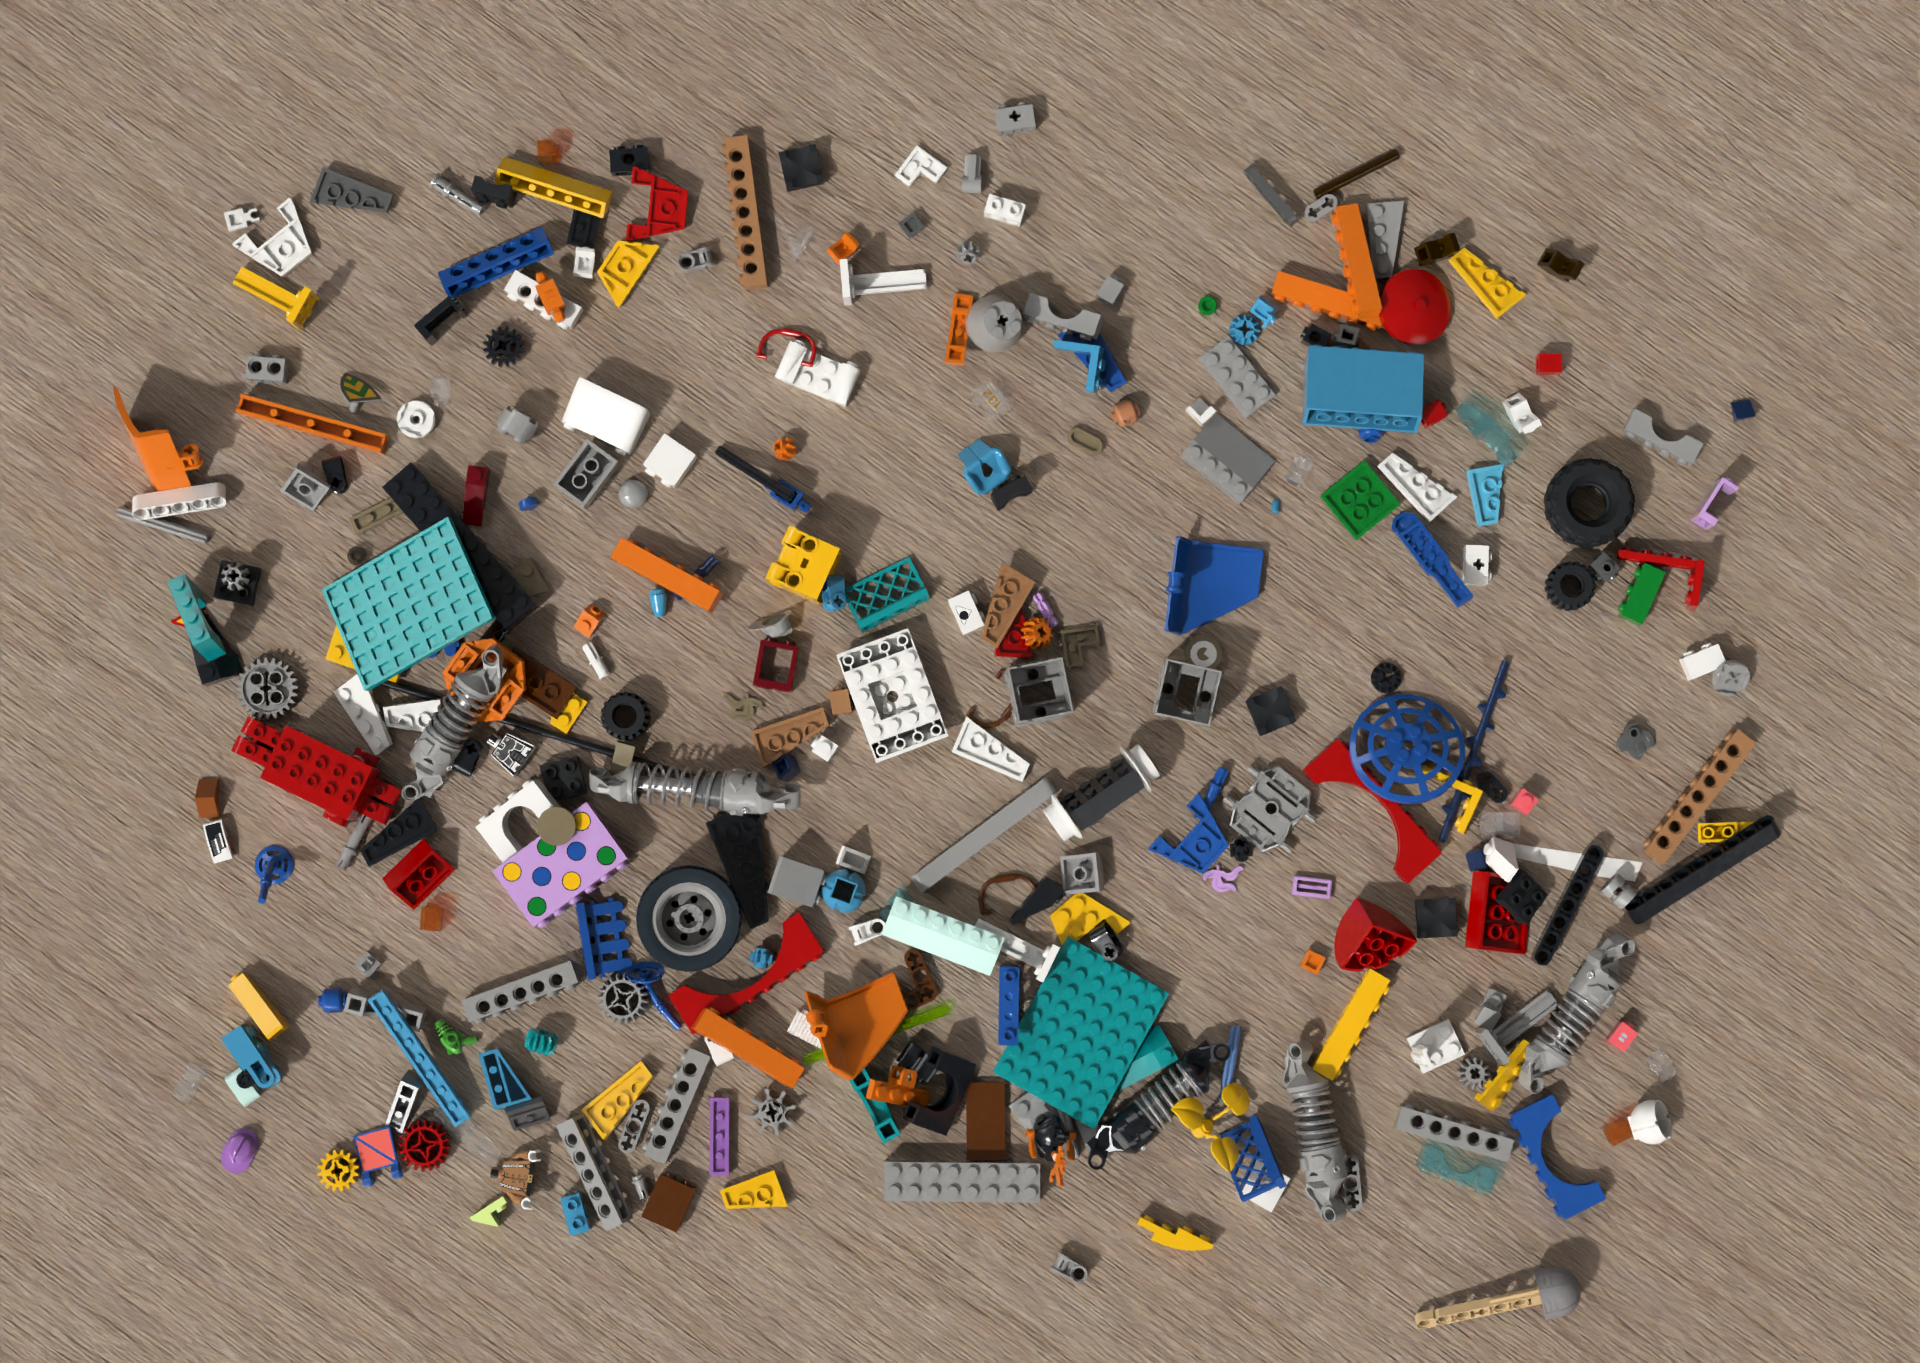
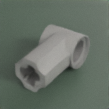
M974 154L965 155V168L962 177V192L981 193V156Z

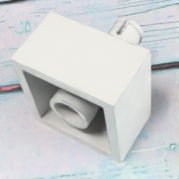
M1257 1160L1253 1168L1261 1171L1264 1163ZM1251 1172L1248 1181L1255 1183L1259 1174ZM1283 1174L1286 1184H1288L1290 1178ZM1263 1176L1260 1182L1261 1185L1271 1183V1179ZM1245 1184L1243 1194L1251 1192L1253 1186ZM1277 1186L1250 1199V1201L1272 1213L1285 1187L1280 1189Z

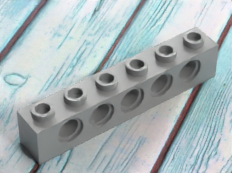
M573 960L461 1000L468 1022L474 1021L475 1024L486 1021V1016L492 1015L494 1018L503 1015V1010L511 1008V1011L522 1008V1003L529 1001V1004L541 1001L540 997L547 994L549 998L559 994L558 990L565 988L568 991L576 988V983H579L580 980ZM556 974L561 975L563 978L560 985H556L553 982V977ZM537 981L544 983V990L542 992H538L535 989ZM520 987L526 990V996L523 999L517 996V990ZM502 994L508 997L506 1005L499 1003V997ZM483 1001H487L490 1005V1009L487 1012L481 1010L480 1006Z
M693 1047L684 1050L680 1059L683 1061L681 1068L677 1067L673 1078L676 1080L673 1086L669 1085L665 1094L668 1099L665 1104H661L658 1110V1114H660L658 1122L654 1121L650 1132L653 1134L650 1140L646 1139L642 1148L645 1150L644 1156L663 1164L667 1163L712 1057L710 1054ZM689 1063L695 1064L697 1068L694 1074H690L686 1070V1066ZM681 1081L688 1083V1091L682 1092L679 1089ZM673 1099H678L681 1102L679 1110L672 1108L671 1102ZM665 1117L673 1119L674 1124L671 1128L664 1125ZM658 1135H663L666 1138L665 1145L660 1146L656 1143Z
M1407 1103L1405 1107L1399 1106L1393 1128L1508 1162L1514 1139L1509 1138L1510 1134L1501 1131L1498 1134L1491 1133V1128L1481 1125L1479 1129L1472 1127L1473 1123L1461 1120V1123L1453 1121L1454 1117L1444 1114L1442 1118L1435 1116L1436 1112L1424 1109V1112L1416 1110L1417 1106ZM1419 1115L1422 1122L1419 1126H1414L1412 1119ZM1434 1121L1440 1123V1129L1436 1132H1433L1431 1129V1124ZM1452 1127L1459 1129V1134L1456 1137L1450 1136V1129ZM1475 1132L1477 1140L1470 1143L1468 1136L1470 1133ZM1490 1138H1495L1496 1145L1493 1148L1487 1146V1141Z
M584 1112L556 1125L605 1231L632 1219L633 1216Z

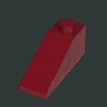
M468 465L463 521L466 525L482 527L491 471L487 467Z

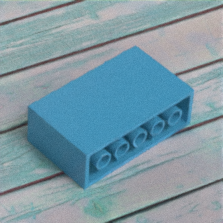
M1309 346L1304 362L1302 425L1417 433L1423 411L1424 354L1417 352L1403 353L1397 350H1363L1357 347L1349 349L1340 346Z

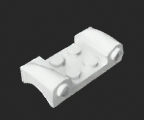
M799 340L790 341L775 378L846 407L854 385L861 373L857 368L858 365L847 361V364H841L816 353L813 367L802 366V361H810L812 351L804 347L805 343Z

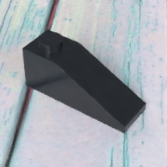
M1044 875L1009 921L1015 924L1053 906L1054 903L1058 904L1064 897L1062 894L1064 890Z

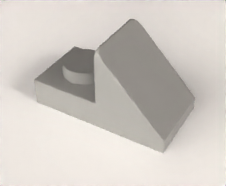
M1488 988L1473 1023L1492 1030L1502 1015L1500 1012L1507 996Z

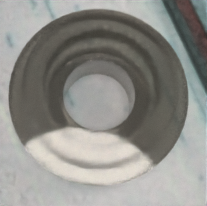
M355 546L348 551L347 558L353 565H362L367 559V553L362 547ZM356 553L361 554V557L359 559L354 558V555Z

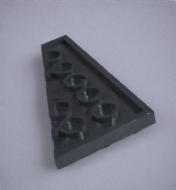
M727 813L706 822V827L738 898L750 930L769 922L760 814L737 816Z

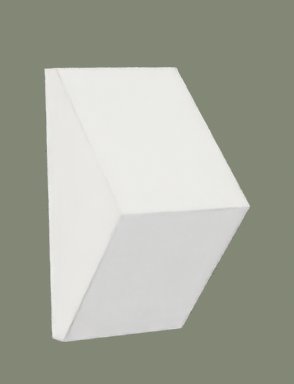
M842 845L836 864L865 874L871 856Z

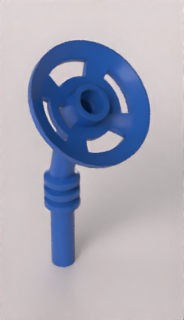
M266 847L256 857L255 870L261 879L258 902L261 904L266 902L268 890L272 884L282 883L292 874L294 867L293 858L283 847ZM279 851L281 853L279 856H268L267 852ZM261 858H263V861H262V869H263V871H262V872H261V870H260V860H261ZM285 858H286L287 861H288V868H287V871H286V872L284 871V869H285V861H284V859H285ZM272 874H279L280 878L273 879Z
M649 961L631 965L626 970L627 979L643 984L654 1003V1008L660 1011V1015L663 1014L676 1031L679 1030L682 1025L669 1011V1006L666 1007L667 1004L663 1003L664 1000H660L651 982H655L664 976V967L659 963ZM640 970L636 975H632L633 972Z

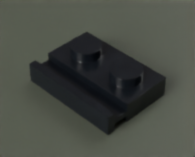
M574 209L566 245L594 249L601 218Z

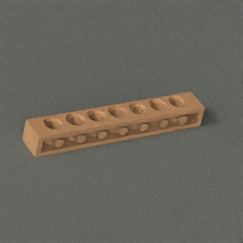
M748 135L725 138V144H722L723 155H727L728 162L724 163L726 174H730V181H727L728 193L732 192L733 197L729 202L731 211L735 213V218H732L733 230L737 229L738 236L734 237L735 247L739 248L740 255L737 256L738 267H742V274H739L740 285H744L745 291L768 288ZM739 153L742 155V159L734 161L732 159L733 155ZM743 172L745 176L743 179L737 180L735 179V174ZM739 191L747 192V196L742 199L738 198L737 194ZM747 209L750 213L747 217H741L739 215L740 211ZM744 228L752 229V233L748 236H744L742 231ZM748 246H752L755 249L750 255L744 252ZM755 265L757 270L754 273L747 272V267Z
M1739 729L1733 730V732L1730 730L1725 735L1723 745L1717 746L1713 751L1712 755L1714 757L1710 762L1706 761L1700 769L1702 771L1698 777L1695 776L1690 781L1689 785L1691 787L1688 791H1683L1677 799L1679 801L1675 807L1672 806L1667 811L1665 821H1660L1654 829L1655 834L1652 838L1649 836L1642 844L1644 846L1642 852L1657 864H1665L1756 745V742ZM1730 745L1734 746L1736 749V753L1734 756L1730 755L1728 752V748ZM1719 760L1724 763L1722 771L1718 770L1716 766ZM1706 776L1712 777L1713 783L1711 786L1706 785ZM1695 791L1701 793L1700 801H1696L1693 798ZM1684 806H1687L1690 810L1687 817L1682 814ZM1672 821H1675L1678 824V829L1676 832H1673L1670 829V824ZM1661 836L1665 837L1667 841L1664 847H1661L1658 843Z

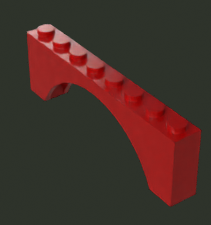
M1336 739L1302 771L1314 785L1324 782H1343L1355 785L1370 793L1383 805L1391 817L1397 835L1398 848L1393 871L1405 884H1409L1442 854L1439 850L1441 846L1434 839L1431 841L1426 836L1428 832L1421 825L1418 827L1413 822L1415 818L1410 812H1404L1401 809V803L1392 802L1378 796L1362 783L1352 766L1348 744L1344 740L1339 741ZM1361 765L1367 776L1382 788L1384 784L1382 782L1379 784L1374 779L1376 775L1369 768L1365 769Z
M800 912L782 922L783 940L778 957L766 975L754 985L742 991L724 995L708 994L695 990L688 985H683L668 995L692 1035L695 1033L700 1035V1033L691 1028L703 1008L709 1009L712 1007L720 1012V1017L725 1019L723 1015L728 1012L731 1015L741 1009L739 1005L745 1001L747 1004L757 999L756 994L763 991L765 994L774 988L772 984L779 981L782 983L790 978L788 974L795 970L798 973L806 968V962L810 960L815 962L823 957L821 954L824 952L822 946Z

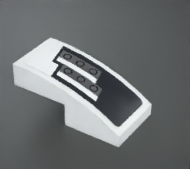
M222 819L204 823L203 829L213 863L232 859L233 854L227 840L228 835Z

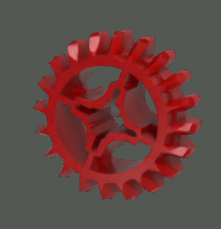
M425 1119L424 1125L421 1120H417V1126L414 1123L410 1124L412 1130L409 1128L404 1129L408 1135L402 1134L400 1138L405 1140V1142H399L398 1145L404 1146V1149L400 1150L399 1153H406L402 1160L405 1161L409 1158L408 1167L415 1163L414 1170H418L419 1166H421V1172H425L427 1166L429 1171H433V1164L436 1168H439V1161L442 1163L446 1162L443 1155L449 1156L450 1153L445 1151V1149H450L452 1146L446 1145V1142L450 1141L451 1138H444L448 1131H440L443 1128L442 1124L436 1128L435 1120L432 1121L431 1125H429V1119ZM424 1130L433 1132L438 1139L432 1140L428 1138ZM418 1131V1143L410 1146L412 1136ZM424 1140L426 1141L425 1143H434L429 1145L426 1150H424L425 1148L422 1149V1147L416 1148L423 1144ZM440 1145L438 1155L432 1160V1148ZM412 1152H421L426 1161L417 1159Z

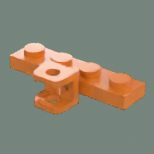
M893 1065L888 1082L870 1079L866 1098L907 1106L909 1100L928 1106L931 1091L915 1088L917 1071ZM900 1071V1075L897 1077L896 1073ZM910 1074V1079L907 1081V1075Z

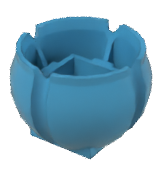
M840 869L834 871L825 879L826 885L822 887V895L825 903L832 910L838 909L839 913H849L862 905V897L866 896V886L861 876L856 872L850 873L848 869ZM838 879L856 885L850 903L832 897Z

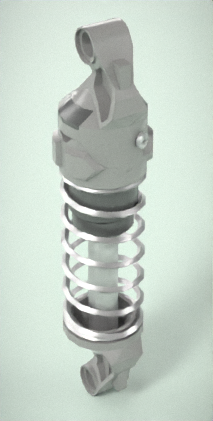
M632 761L623 771L613 776L603 767H593L589 770L590 790L595 793L609 794L619 802L637 804L640 801L642 791H647L646 803L648 805L651 803L652 792L662 793V806L666 802V793L676 794L675 805L677 807L680 806L681 794L691 795V808L694 807L695 803L703 804L706 810L709 806L719 807L721 811L737 816L764 814L773 809L792 810L801 806V787L799 785L787 784L784 788L777 790L765 779L762 773L749 772L746 768L734 767L733 770H726L724 773H721L719 769H716L714 772H707L705 768H701L694 776L692 769L687 766L680 776L677 767L672 765L665 776V771L661 764H657L651 773L646 763L641 764V762ZM643 766L646 767L647 776H644ZM657 768H660L662 777H654ZM672 769L675 770L676 779L669 778ZM687 770H689L691 780L684 779Z

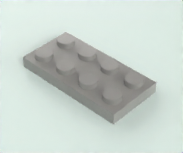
M1229 335L1198 358L1202 366L1244 419L1275 396L1274 392Z

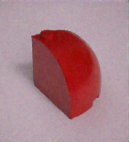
M1356 897L1339 923L1334 943L1335 957L1339 967L1347 971L1361 972L1363 969L1372 967L1375 970L1389 965L1388 962L1397 956L1401 958L1416 944L1417 939L1409 928L1393 914L1376 904Z

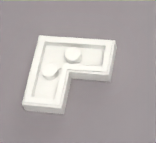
M917 145L894 176L908 187H911L920 173L937 183L948 167Z

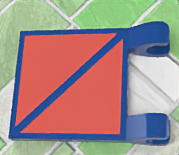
M391 1126L353 1136L361 1168L363 1186L374 1185L371 1171L390 1166L393 1179L403 1177Z

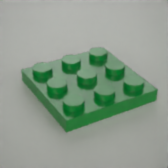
M1365 460L1320 496L1355 541L1401 505Z

